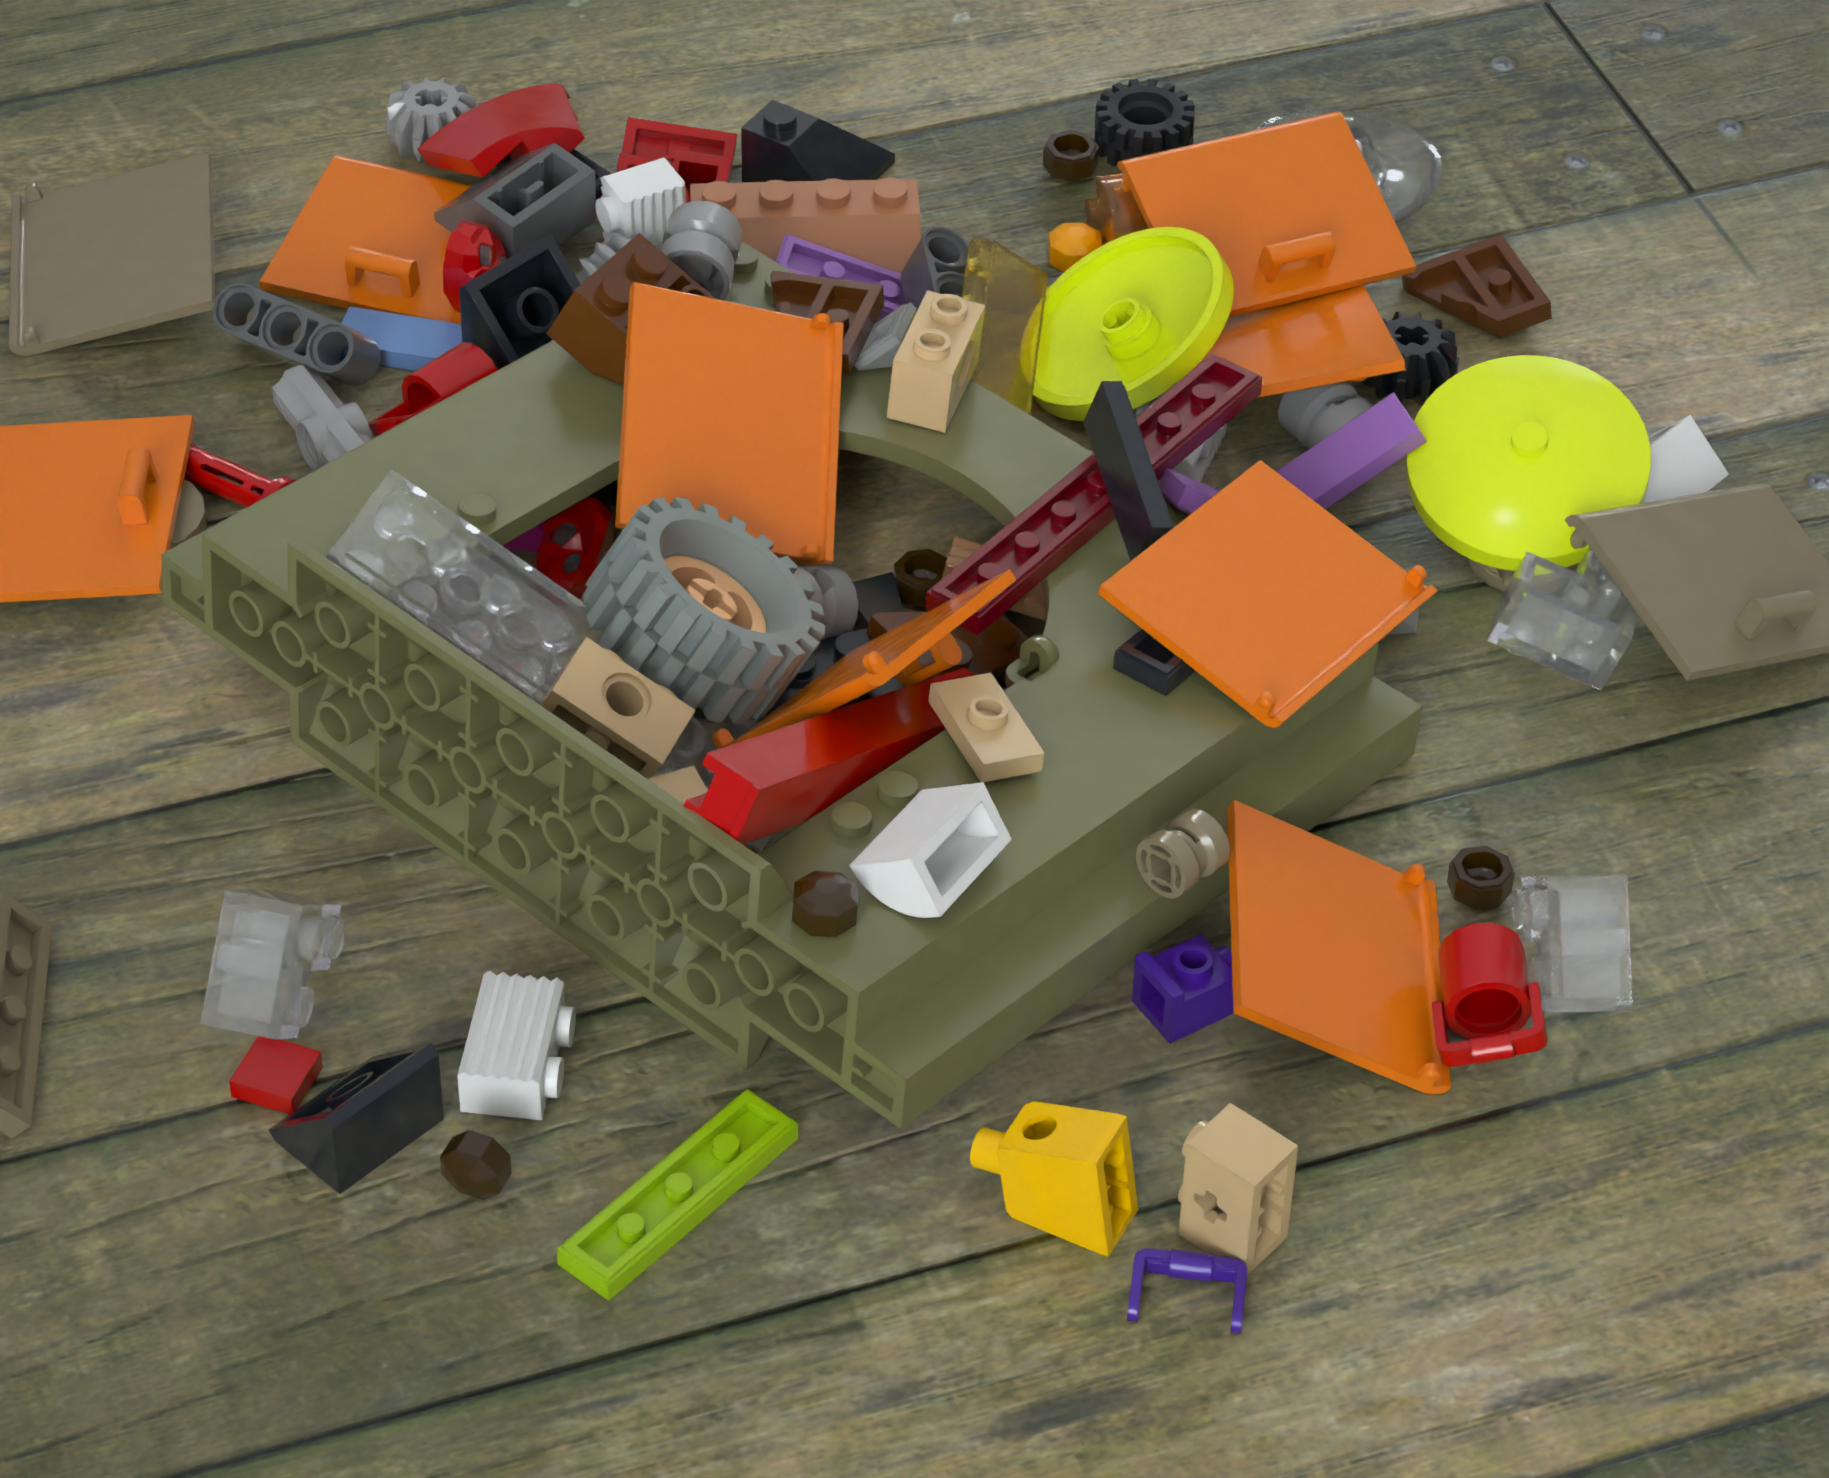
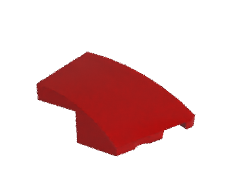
M553 83L511 91L488 100L463 113L439 129L420 145L417 150L429 166L483 178L507 154L513 159L518 155L556 143L570 153L585 139V136L577 122V114L569 103L568 99L570 96L564 86Z
M628 117L622 152L619 153L616 172L665 157L685 181L686 203L690 202V184L714 181L730 183L737 146V133Z

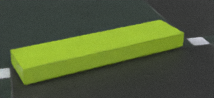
M746 1089L556 1248L557 1264L610 1301L798 1140V1123L749 1089Z

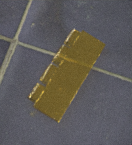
M977 237L969 242L965 278L961 298L964 300L986 305L979 358L971 380L1030 415L1049 274L995 240L990 242L985 238Z

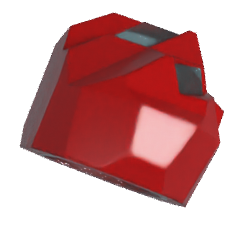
M467 220L461 221L451 233L446 247L443 264V292L453 309L460 312L459 288L508 259L505 256L501 240L486 225Z
M586 497L549 518L544 523L543 536L537 549L536 567L541 590L550 599L572 602L582 598L588 588L585 584L613 544V514L598 499Z

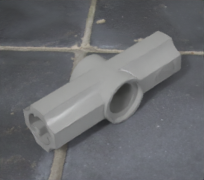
M303 365L284 371L280 381L272 387L273 403L294 429L302 456L312 471L372 439L368 422L360 407L355 402L343 405L318 371H309Z

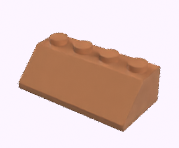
M887 177L880 180L826 179L823 181L793 182L770 180L767 182L745 183L714 181L690 184V202L696 200L710 201L727 208L737 218L742 228V242L775 262L784 236L788 234L901 273L921 240L917 179Z

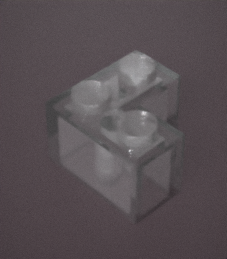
M1590 547L1587 549L1575 572L1527 551L1497 603L1487 641L1503 647L1514 655L1526 657L1558 671L1571 680L1583 682L1602 691L1633 638L1638 613Z
M1602 872L1521 875L1522 889H1515L1512 895L1513 923L1515 929H1523L1524 941L1537 944V958H1529L1527 971L1529 983L1538 981L1540 984L1544 1011L1567 1013L1633 1010L1628 875Z
M268 889L225 890L200 1024L276 1040L298 1038L299 1028H304L308 1024L314 1004V991L312 988L307 987L310 971L329 970L331 959L336 960L343 948L346 927L344 920L339 919L342 904Z

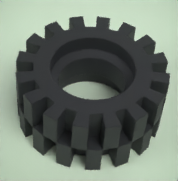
M1131 79L1127 88L1121 82L1112 85V92L1105 89L1101 93L1100 100L1097 99L1094 141L1099 146L1098 155L1101 158L1107 156V163L1114 167L1122 160L1192 145L1195 121V105L1193 101H1187L1188 94L1183 90L1174 93L1175 85L1166 82L1162 88L1157 87V80L1148 79L1147 85H1140L1138 79Z

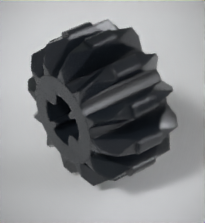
M1395 312L1392 320L1383 319L1404 358L1406 370L1367 377L1363 384L1375 387L1376 395L1379 398L1387 397L1394 392L1401 403L1405 399H1413L1419 405H1423L1427 396L1430 397L1439 386L1458 373L1459 357H1457L1458 348L1455 333L1444 330L1442 320L1440 319L1426 321L1422 319L1420 312L1414 317H1405L1401 313Z

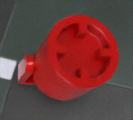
M462 342L405 377L401 386L403 401L370 421L368 425L374 437H377L498 371L492 359L482 349L472 343Z
M1474 923L1458 928L1445 937L1438 949L1443 1001L1432 1002L1435 1040L1442 1063L1448 1067L1473 1063L1477 1065L1514 1058L1516 1055L1543 1049L1548 1043L1541 988L1538 981L1529 983L1524 943L1519 935L1503 925ZM1532 1015L1533 1027L1520 1030L1526 1025ZM1447 1024L1452 1031L1470 1040L1449 1044Z

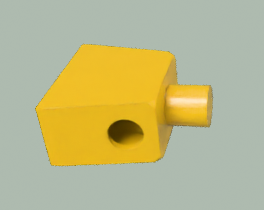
M1032 1101L1022 1107L1006 1133L983 1127L978 1131L973 1140L970 1151L972 1167L1001 1176L1005 1209L1015 1220L1109 1257L1139 1210L1128 1121L1125 1115Z

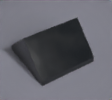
M551 233L459 288L462 342L472 343L482 349L492 359L498 370L553 340L546 333L574 290L581 285Z
M428 1043L372 1056L269 1129V1132L275 1142L337 1193L341 1194L444 1120L439 1054L433 1044Z

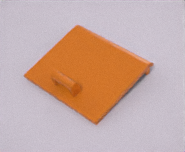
M1339 111L1122 160L1117 163L1119 170L1123 172V190L1125 192L1132 191L1149 229L1179 227L1193 230L1202 234L1216 247L1231 270L1233 277L1234 297L1229 317L1415 272L1416 264L1344 116Z
M335 155L259 281L260 289L348 309L350 306L461 324V312L453 309L443 292V264L451 232L434 221V212L472 187L473 184Z
M633 282L629 291L615 528L624 529L637 509L644 503L649 506L653 499L664 497L670 505L675 497L689 499L694 510H698L700 505L705 503L716 507L719 518L728 521L732 515L747 523L745 528L747 533L756 539L762 533L774 543L771 551L778 558L788 555L793 562L809 565L832 563L834 559L844 323L836 321L830 323V315L825 313L816 314L812 319Z
M1364 285L1229 317L1219 338L1206 356L1199 362L1201 364L1211 354H1215L1262 376L1261 394L1258 397L1350 380L1361 382L1367 377L1406 370L1404 358Z
M193 415L0 426V603L161 594L163 588L161 554L171 548L195 427Z
M1259 460L1102 583L1097 594L1173 654L1183 659L1187 665L1261 723L1268 727L1276 728L1428 601L1438 590L1432 585H1423L1427 573L1422 566L1415 565L1406 572L1271 467Z
M1008 569L852 650L742 736L734 739L730 732L724 728L714 732L712 740L717 747L714 750L828 713L882 686L894 676L903 686L907 687L922 682L958 664L962 659V651L950 632L1017 579L1011 570ZM929 649L934 659L921 665L917 658Z
M1233 800L1227 807L1228 841L1230 846L1229 889L1233 1014L1422 1093L1437 1095L1450 1090V1067L1442 1063L1437 1049L1432 1002L1443 1001L1438 961L1440 933L1436 882L1430 879L1424 880L1425 868L1423 865L1414 864L1403 874L1246 804Z

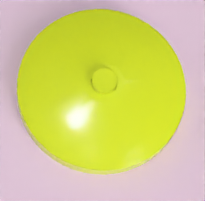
M1150 228L1127 234L1104 244L1081 258L1058 277L1038 300L1029 314L1021 331L1016 353L1017 370L1023 385L1044 410L1054 416L1068 420L1084 421L1101 381H1122L1133 409L1148 403L1169 390L1190 373L1219 338L1226 325L1233 303L1234 283L1231 270L1210 240L1202 234L1185 228Z
M1517 355L1476 364L1459 372L1439 386L1423 404L1414 420V423L1427 441L1407 454V483L1415 508L1424 523L1442 542L1459 554L1481 564L1510 571L1540 572L1561 569L1581 563L1596 555L1588 544L1586 547L1574 549L1571 546L1570 537L1576 528L1574 526L1569 527L1565 522L1568 516L1639 504L1645 501L1650 478L1651 448L1645 425L1638 411L1630 400L1610 381L1598 373L1573 362L1554 357Z

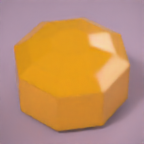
M1084 222L1060 224L1050 231L1048 235L1049 264L1065 272L1081 258L1103 246L1101 232Z

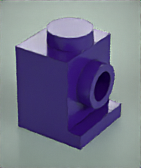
M1201 934L1153 957L1147 951L1135 956L1132 1002L1169 1044L1233 1014L1231 950L1225 945L1214 949Z

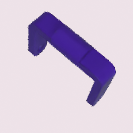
M1145 1248L1135 1254L1127 1321L1138 1322L1144 1273L1168 1275V1277L1235 1283L1230 1333L1241 1334L1247 1280V1266L1242 1260L1213 1256V1253L1178 1249L1168 1251Z

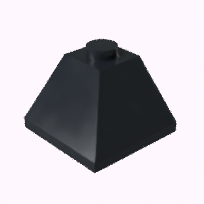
M771 100L741 127L742 182L744 183L767 182L770 180H783L786 182L823 181L826 179L877 180L895 163V153L824 120Z

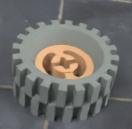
M664 497L653 499L649 506L644 503L637 509L585 584L588 588L583 594V605L591 608L586 615L591 629L604 631V634L599 639V643L603 648L609 649L614 653L618 652L624 658L623 662L656 684L671 690L678 699L693 709L697 707L703 709L706 720L721 723L728 715L734 724H746L751 716L757 721L764 717L769 709L771 710L818 647L819 641L824 636L826 625L820 623L824 616L822 605L810 601L815 594V590L809 580L796 579L793 574L799 567L788 555L778 558L771 551L774 543L762 533L757 539L745 531L747 523L732 515L728 521L719 518L716 507L702 503L698 510H694L689 499L675 497L670 505Z

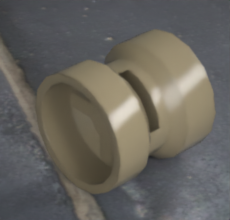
M1191 809L1173 819L1168 825L1167 830L1156 831L1142 840L1137 846L1135 857L1138 870L1149 887L1159 895L1173 899L1182 896L1192 889L1198 882L1199 877L1211 876L1224 867L1229 861L1230 846L1222 826L1214 817L1205 811Z

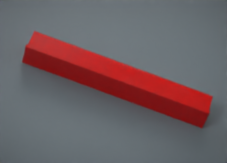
M964 667L708 752L702 765L715 773L707 793L687 799L683 807L701 815L743 845L806 822L946 729L928 702L931 683L975 676L976 674Z

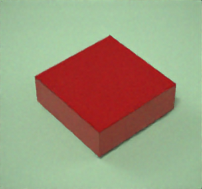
M259 1033L229 1080L231 1097L291 1114L298 1109L322 1070V1053L318 1050Z

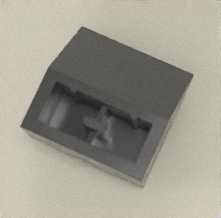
M556 143L514 157L435 211L434 221L451 233L464 220L486 225L501 240L505 256L508 258L550 233L557 245L560 246L596 221L595 170Z

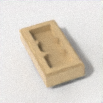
M992 673L931 683L928 702L980 782H989L1042 771L1045 752Z

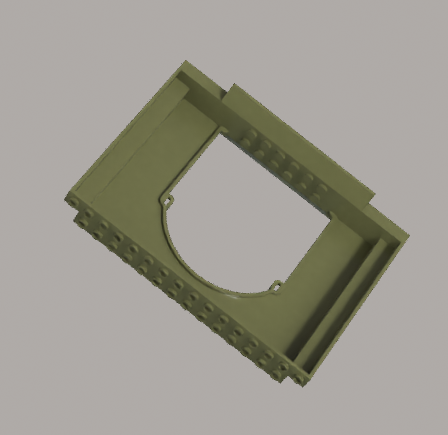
M742 242L738 259L734 264V275L730 291L725 301L776 312L772 297L770 275L772 271L794 272ZM554 340L161 554L163 603L290 693L291 742L744 1069L748 1070L757 1063L770 1035L900 1129L904 1128L1135 959L1136 955L1150 948L1229 890L1228 861L1224 867L1211 876L1199 877L1196 885L1180 897L1170 899L1159 895L1144 881L1137 867L1136 849L1142 840L1156 831L1167 830L1168 825L1173 819L1191 809L1205 811L1214 817L1222 826L1228 838L1227 807L1233 800L1308 832L1414 754L1423 708L1419 703L1373 676L1379 642L1276 728L1268 727L1261 723L1196 671L1165 696L1113 669L1115 651L1142 629L1097 594L1102 583L1130 562L1115 518L1041 581L1047 613L1045 630L1043 635H1035L1025 640L1020 648L1019 659L1011 663L1006 669L1005 683L1008 688L1004 690V693L1045 752L1043 769L1040 772L984 782L1012 840L941 917L920 918L900 913L882 903L862 885L849 865L921 790L981 783L946 729L756 854L701 815L683 807L684 804L397 607L618 479L624 385L592 374ZM854 366L850 374L841 375L838 449L882 458L933 477L972 499L1004 526L1092 454L1091 451L971 379L946 432L943 433L886 418L892 367L859 371ZM1164 497L1170 518L1175 527L1190 514L1177 509ZM1039 666V671H1037L1027 679L1023 677L1024 675H1026L1027 673H1029L1030 671ZM812 871L841 872L859 886L856 926L837 937L809 935L792 921L794 883Z

